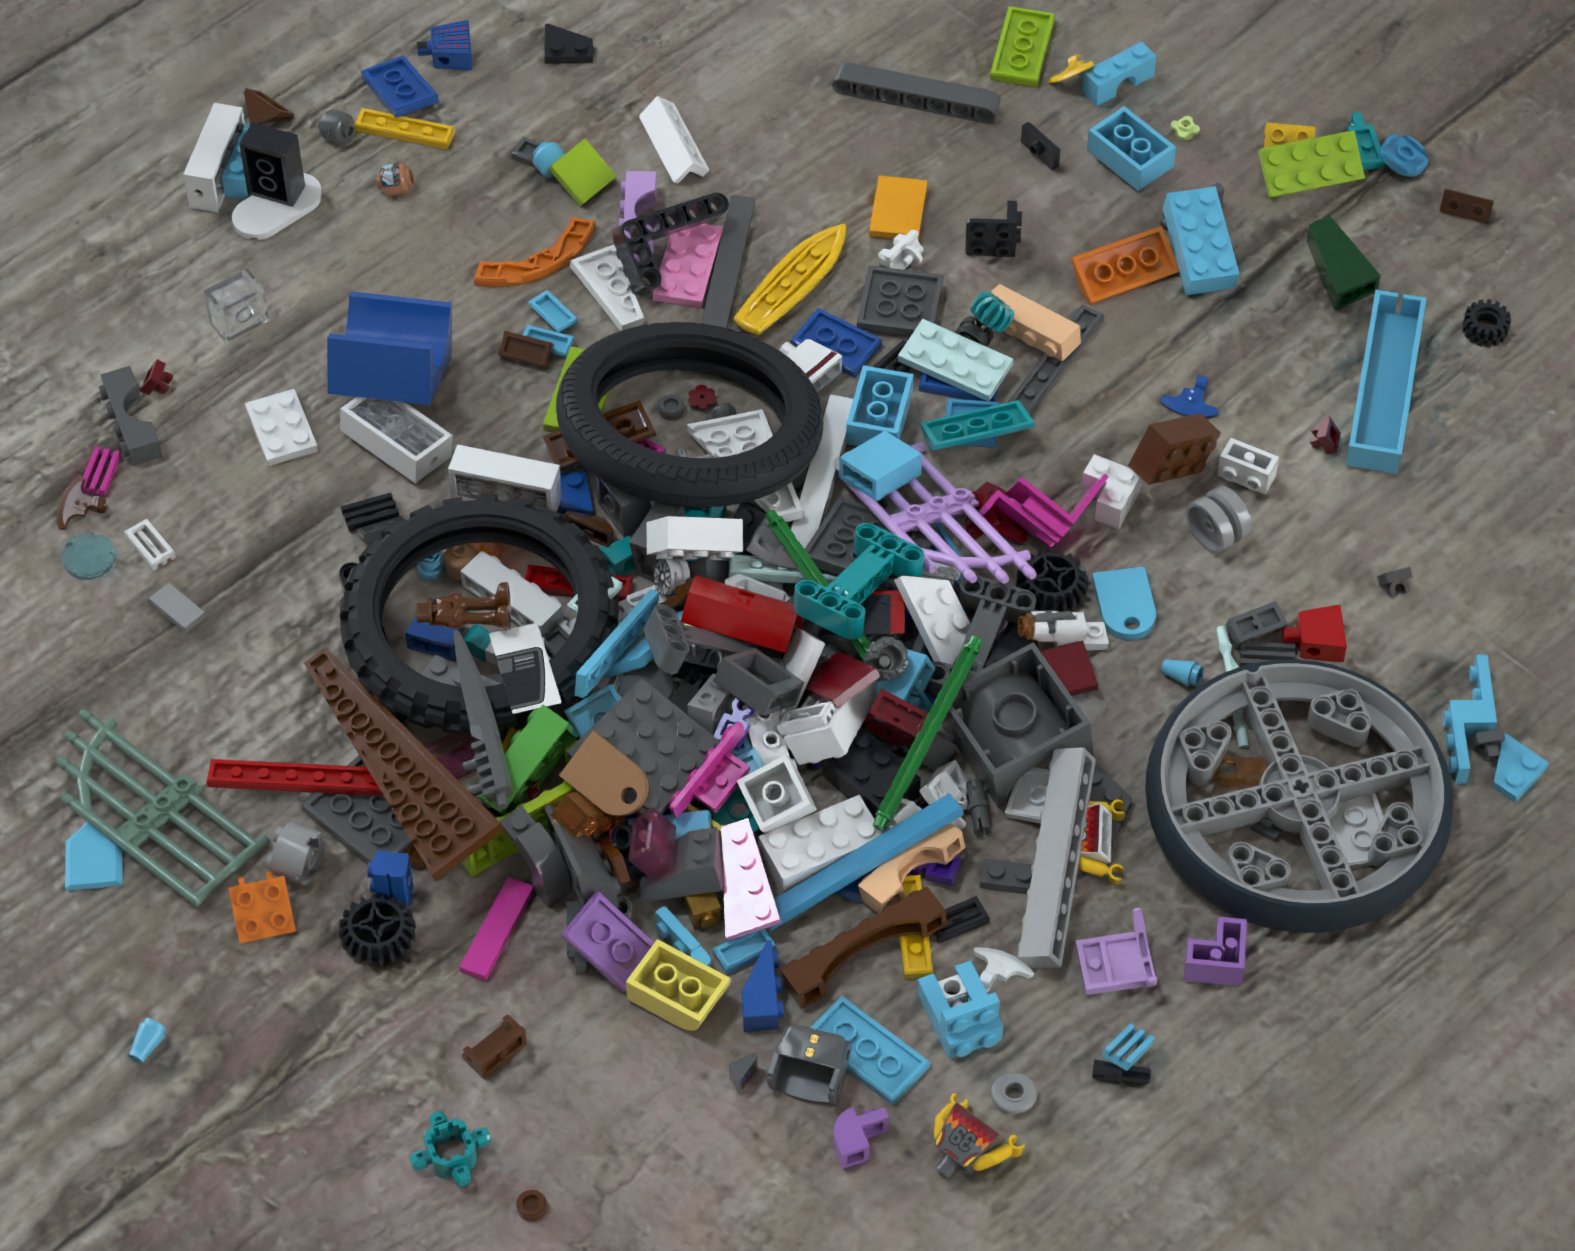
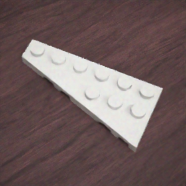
M763 409L687 424V432L708 454H711L712 458L735 455L751 450L773 436ZM792 482L770 495L755 500L766 513L775 510L785 522L803 518V510Z

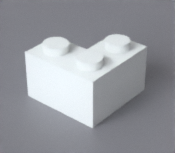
M1094 454L1083 472L1081 492L1086 493L1094 482L1103 474H1107L1109 478L1094 496L1098 498L1095 521L1119 529L1140 493L1142 478L1131 468Z

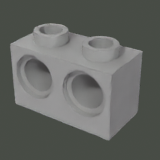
M716 674L710 676L687 705L688 716L712 735H714L723 714L732 715V703L737 698L714 682Z

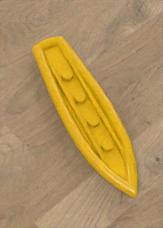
M840 224L818 232L792 249L776 264L734 316V322L743 330L760 335L791 310L822 281L836 263L845 241L846 224Z

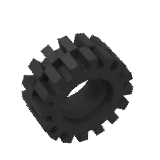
M1483 299L1478 300V305L1476 302H1473L1471 307L1468 306L1466 309L1462 330L1465 332L1464 336L1466 338L1471 337V343L1474 344L1475 341H1478L1477 346L1482 347V343H1486V347H1491L1492 343L1494 346H1498L1499 342L1503 343L1505 341L1511 324V314L1509 311L1506 312L1507 307L1504 305L1499 307L1500 302L1498 301L1495 304H1491L1492 300L1487 299V302L1484 303ZM1488 320L1493 322L1495 326H1484L1478 321Z

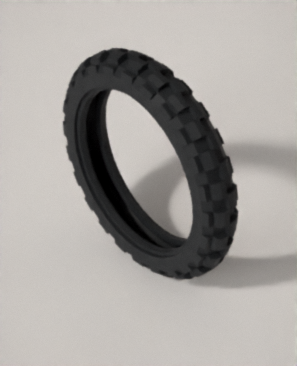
M478 495L477 500L463 501L462 497L443 500V506L433 509L430 505L411 512L408 520L404 522L397 520L381 532V538L375 542L372 541L359 556L358 565L351 569L345 583V592L341 598L339 614L340 631L345 654L350 667L354 669L359 682L367 692L375 695L379 699L380 704L395 715L402 714L408 717L409 722L427 729L435 726L442 728L443 733L464 735L466 731H470L462 687L427 678L407 666L387 643L382 631V616L385 604L395 585L420 561L454 546L489 542L520 547L542 557L561 572L572 587L574 594L578 595V612L573 630L561 649L549 660L561 703L546 707L558 713L567 707L569 700L574 697L579 698L575 696L576 673L617 628L619 603L618 594L612 599L608 596V589L614 587L612 581L614 576L610 572L607 560L601 550L589 541V536L576 524L565 522L562 515L546 507L534 508L532 502L512 497L509 499V502L498 501L497 495ZM504 683L485 686L499 734V729L514 727L515 730L525 728L529 723L527 719L533 710L513 714Z

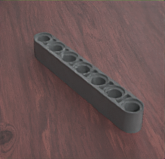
M844 62L839 65L832 83L833 89L842 95L982 123L994 121L1001 101L1000 96L991 90L850 62Z

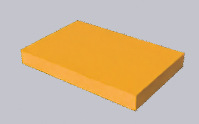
M879 175L869 236L894 239L898 234L907 235L911 230H916L919 234V241L928 180Z

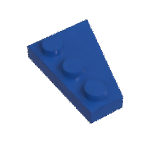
M586 470L560 473L562 499L558 507L560 513L565 514L566 511L593 515Z

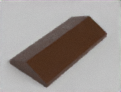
M640 400L603 414L613 428L635 443L656 436V432ZM560 430L543 436L553 464L560 465V472L581 464L570 451Z

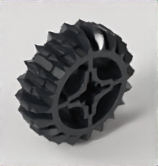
M1050 548L1047 553L1039 550L1037 556L1030 554L1031 559L1026 562L1035 570L1036 578L1029 579L1018 569L1016 587L1028 590L1035 595V610L1066 612L1068 608L1074 611L1076 604H1081L1083 597L1087 594L1088 577L1085 566H1081L1079 559L1073 560L1071 553L1066 556L1063 555L1062 550L1058 553H1053Z
M372 893L370 899L366 900L361 896L359 904L351 902V910H344L343 919H340L339 939H341L342 948L347 950L350 958L356 957L359 964L367 960V964L370 967L374 962H379L383 967L385 960H389L394 964L396 955L403 958L404 950H411V941H414L416 937V923L413 919L412 911L407 909L404 901L398 903V899L395 896L388 900L385 893L380 898H376ZM376 924H378L379 927L378 936L376 935Z

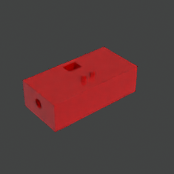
M695 575L680 622L786 653L797 613L793 610L792 603Z

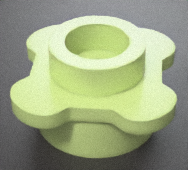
M1184 116L1179 121L1171 122V128L1175 129V135L1180 140H1190L1194 137V134H1198L1200 131V127L1193 123V118L1190 116Z

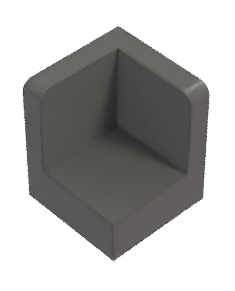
M938 730L921 763L936 771L938 767L947 763L957 744L950 736Z

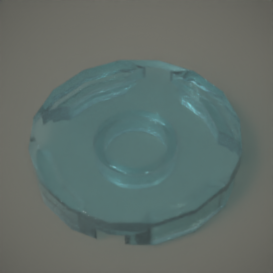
M86 532L70 539L66 543L61 557L65 570L72 577L80 580H92L102 577L111 570L115 564L116 554L113 543L106 536Z

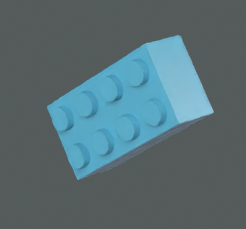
M1216 186L1167 193L1162 209L1185 295L1234 289L1239 277V270Z

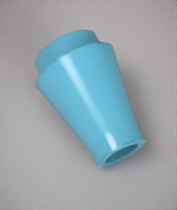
M1166 658L1162 664L1161 673L1191 688L1192 686L1198 687L1204 674V667L1199 665L1197 661L1170 660Z
M146 1018L143 1023L139 1024L128 1056L139 1063H144L146 1058L165 1038L166 1028L159 1022Z

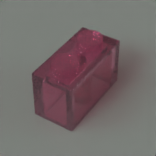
M655 808L650 809L633 820L629 861L651 879L661 873H666L673 867L676 826Z

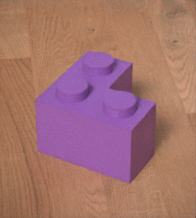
M1218 917L1215 941L1188 938L1185 954L1184 981L1241 986L1245 968L1247 919Z

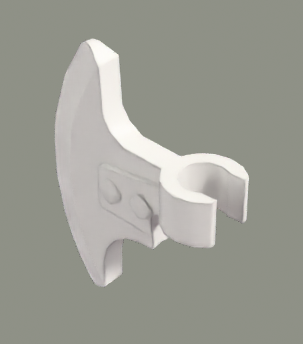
M976 947L973 949L974 956L987 963L986 969L980 976V980L987 992L992 987L995 979L1006 982L1013 975L1023 976L1027 979L1034 976V972L1027 964L1009 953L991 948Z

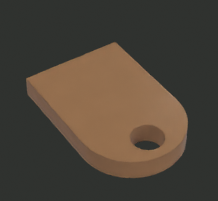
M596 731L591 732L559 774L560 777L602 811L615 816H627L636 812L644 804L648 795V779L642 768ZM633 788L637 792V798L634 803L627 804L624 800V793L626 790Z

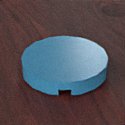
M1390 135L1380 148L1381 157L1387 166L1404 176H1417L1421 174L1429 163L1426 158L1427 152L1425 148L1410 136Z

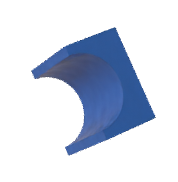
M351 291L345 335L330 333L327 337L328 394L430 405L452 358V302Z

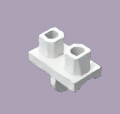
M911 230L907 235L898 234L894 238V247L891 250L883 249L878 253L881 265L902 270L909 264L918 266L923 260L921 253L924 251L918 241V231Z

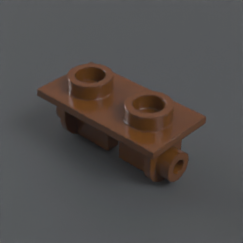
M1445 188L1439 212L1488 224L1494 200Z

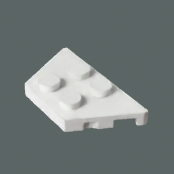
M901 576L895 579L897 588L933 661L952 665L961 651L971 624L950 581Z

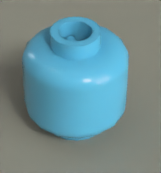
M543 142L533 152V165L545 178H553L555 176L548 168L566 153L555 142Z

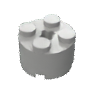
M290 821L285 827L279 826L273 837V841L276 844L273 852L266 859L265 868L269 869L274 875L284 876L287 880L304 886L312 880V878L308 877L311 869L318 870L322 861L326 841L321 840V837L326 836L325 833L294 821Z

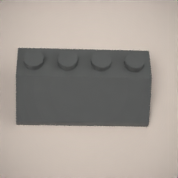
M550 804L545 805L544 809L551 839L566 864L571 885L582 908L595 892H600L615 907H618L617 894L621 893L619 883L616 877H610L612 876V871L608 860L602 861L601 859L604 858L599 842H593L595 837L590 824L585 826L581 816Z

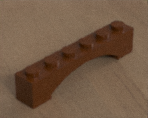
M927 886L921 890L913 891L902 901L887 906L881 913L872 918L862 920L853 929L838 934L832 941L823 946L815 947L809 954L798 960L789 962L785 968L781 969L784 986L802 1009L826 995L825 986L828 981L853 956L877 943L896 937L921 935L924 939L947 926L946 911Z

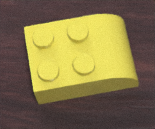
M657 939L627 979V999L682 1029L694 1031L700 1027L730 985L731 978Z

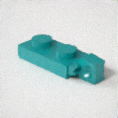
M1361 112L1351 113L1350 126H1348L1347 130L1355 131L1363 171L1384 168L1385 162L1381 157V147L1374 126L1365 124Z

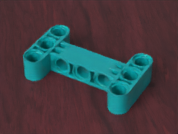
M870 523L860 524L855 529L853 553L858 558L827 587L811 580H802L795 585L793 604L795 613L843 638L851 640L858 639L863 635L865 609L860 604L891 574L897 577H922L925 552L922 548Z

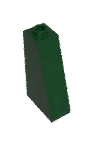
M1328 216L1309 224L1307 244L1334 310L1336 311L1374 294L1375 290H1378L1381 275L1334 219Z

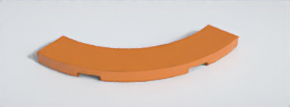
M571 217L567 228L549 249L545 248L536 254L528 256L527 260L520 262L480 261L474 278V285L486 287L514 286L539 280L553 274L569 264L587 246L595 231L596 221Z

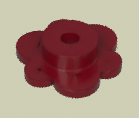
M705 385L696 386L695 390L688 392L690 397L688 404L691 407H699L702 410L708 406L715 405L717 402V398L714 396L715 390L712 388L708 389Z

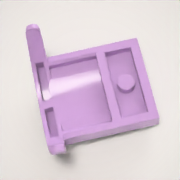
M1140 908L1133 910L1134 932L1075 940L1086 995L1157 985V977L1150 955L1143 912Z

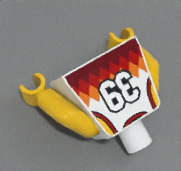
M1117 799L1111 805H1108L1107 802L1089 801L1078 869L1100 877L1107 875V879L1111 884L1118 885L1122 882V879L1114 877L1112 872L1123 873L1124 868L1120 864H1114L1111 867H1106V864L1111 863L1112 820L1122 821L1126 814L1124 811L1119 812L1115 809H1123L1124 802Z

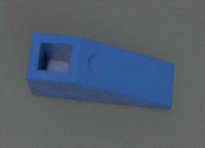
M767 940L741 992L744 1032L777 1030L778 1018H784L783 1001H777L776 993H781L780 976H775L774 968H779L778 951H772V940Z

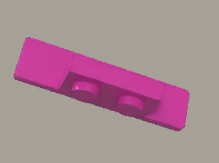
M737 721L733 727L729 726L725 730L720 744L708 751L703 765L699 770L695 769L689 775L687 785L683 790L677 791L672 796L669 806L672 816L678 818L693 798L717 813L737 788V780L749 773L750 766L730 753L745 735L742 723Z

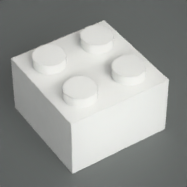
M787 755L737 780L760 830L764 833L797 821L817 810L794 761Z

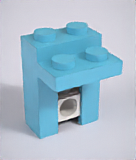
M971 961L956 965L955 970L958 975L937 981L934 973L918 979L917 995L948 1059L956 1056H967L973 1050L982 1047H992L1001 1041L1003 1036V1024L999 1018L1000 1001L995 992L987 994ZM947 992H955L957 994L950 995L947 994Z

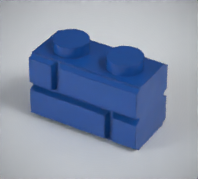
M378 850L375 853L374 861H369L367 876L371 878L370 893H375L376 898H380L385 893L388 900L395 896L398 899V903L404 901L408 907L414 888L408 853L395 852L391 854L390 851Z

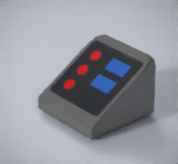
M752 1053L729 1064V1078L738 1094L743 1091L757 1071L758 1056L756 1053Z

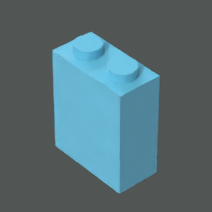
M886 431L839 457V478L874 501L880 500L922 475V453Z

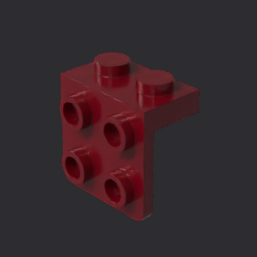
M985 482L976 491H972L975 499L979 502V506L975 507V509L979 512L997 490L1001 491L1004 495H1006L1007 491L994 484ZM993 504L983 515L1001 536L1019 545H1023L1027 541L1028 531ZM967 516L964 523L966 532L976 541L984 532Z

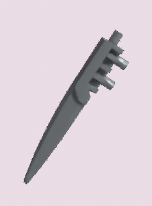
M454 630L456 659L470 723V731L472 737L478 740L471 744L475 752L474 759L463 762L466 773L477 769L478 774L481 776L480 783L469 786V791L473 796L483 794L490 803L496 801L498 809H505L509 806L507 797L514 793L497 723L473 657L461 633L458 630Z

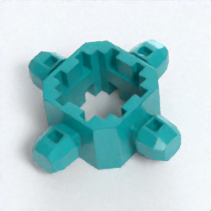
M442 1111L432 1113L430 1115L431 1128L427 1129L423 1137L425 1150L422 1151L420 1149L409 1156L413 1170H422L428 1168L427 1165L431 1164L435 1176L443 1179L452 1177L455 1184L459 1187L469 1185L471 1183L469 1170L473 1169L477 1162L476 1147L480 1149L491 1142L488 1128L481 1127L474 1129L473 1133H470L464 1121L456 1118L448 1121ZM453 1136L455 1140L461 1139L466 1148L464 1156H460V1154L451 1156L450 1161H446L445 1158L440 1159L439 1155L437 1156L435 1151L437 1147L436 1142L446 1143Z

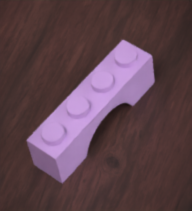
M626 171V181H621V196H625V200H620V215H624V218H619V226L627 220L637 218L645 210L656 207V171ZM646 225L648 230L653 232L652 227ZM624 230L625 235L631 239L629 232ZM652 240L648 244L654 257V240ZM634 254V258L640 262L639 256Z

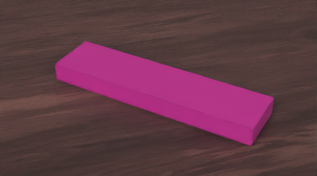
M507 877L459 966L461 973L487 981L534 892V886Z

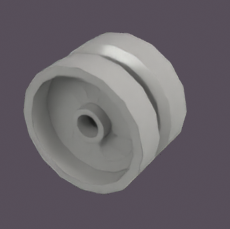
M1218 485L1204 497H1199L1186 507V519L1192 534L1206 550L1213 554L1222 553L1232 546L1233 542H1239L1252 531L1251 516L1246 505L1232 489L1226 486Z

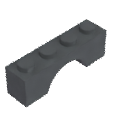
M127 366L100 374L102 385L98 386L103 401L108 400L109 404H106L105 407L109 419H115L116 423L112 425L116 438L121 437L123 442L119 443L123 456H129L132 466L161 458L160 443L152 422L138 421L128 415L131 408L141 401L138 385L131 367Z

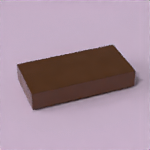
M504 331L498 356L548 369L555 344Z
M611 842L602 845V852L605 860L607 859L612 875L621 884L630 881L621 852Z

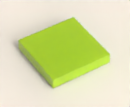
M585 138L548 168L580 207L617 177Z

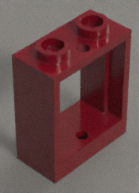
M881 689L861 728L865 727L870 733L893 745L903 744L910 749L923 726L928 712ZM887 731L891 732L892 735L890 737L885 735Z

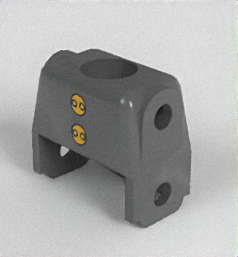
M797 1024L786 1026L768 1070L767 1083L769 1089H776L786 1095L804 1101L836 1105L844 1085L845 1073L852 1051V1042L846 1041L841 1035Z

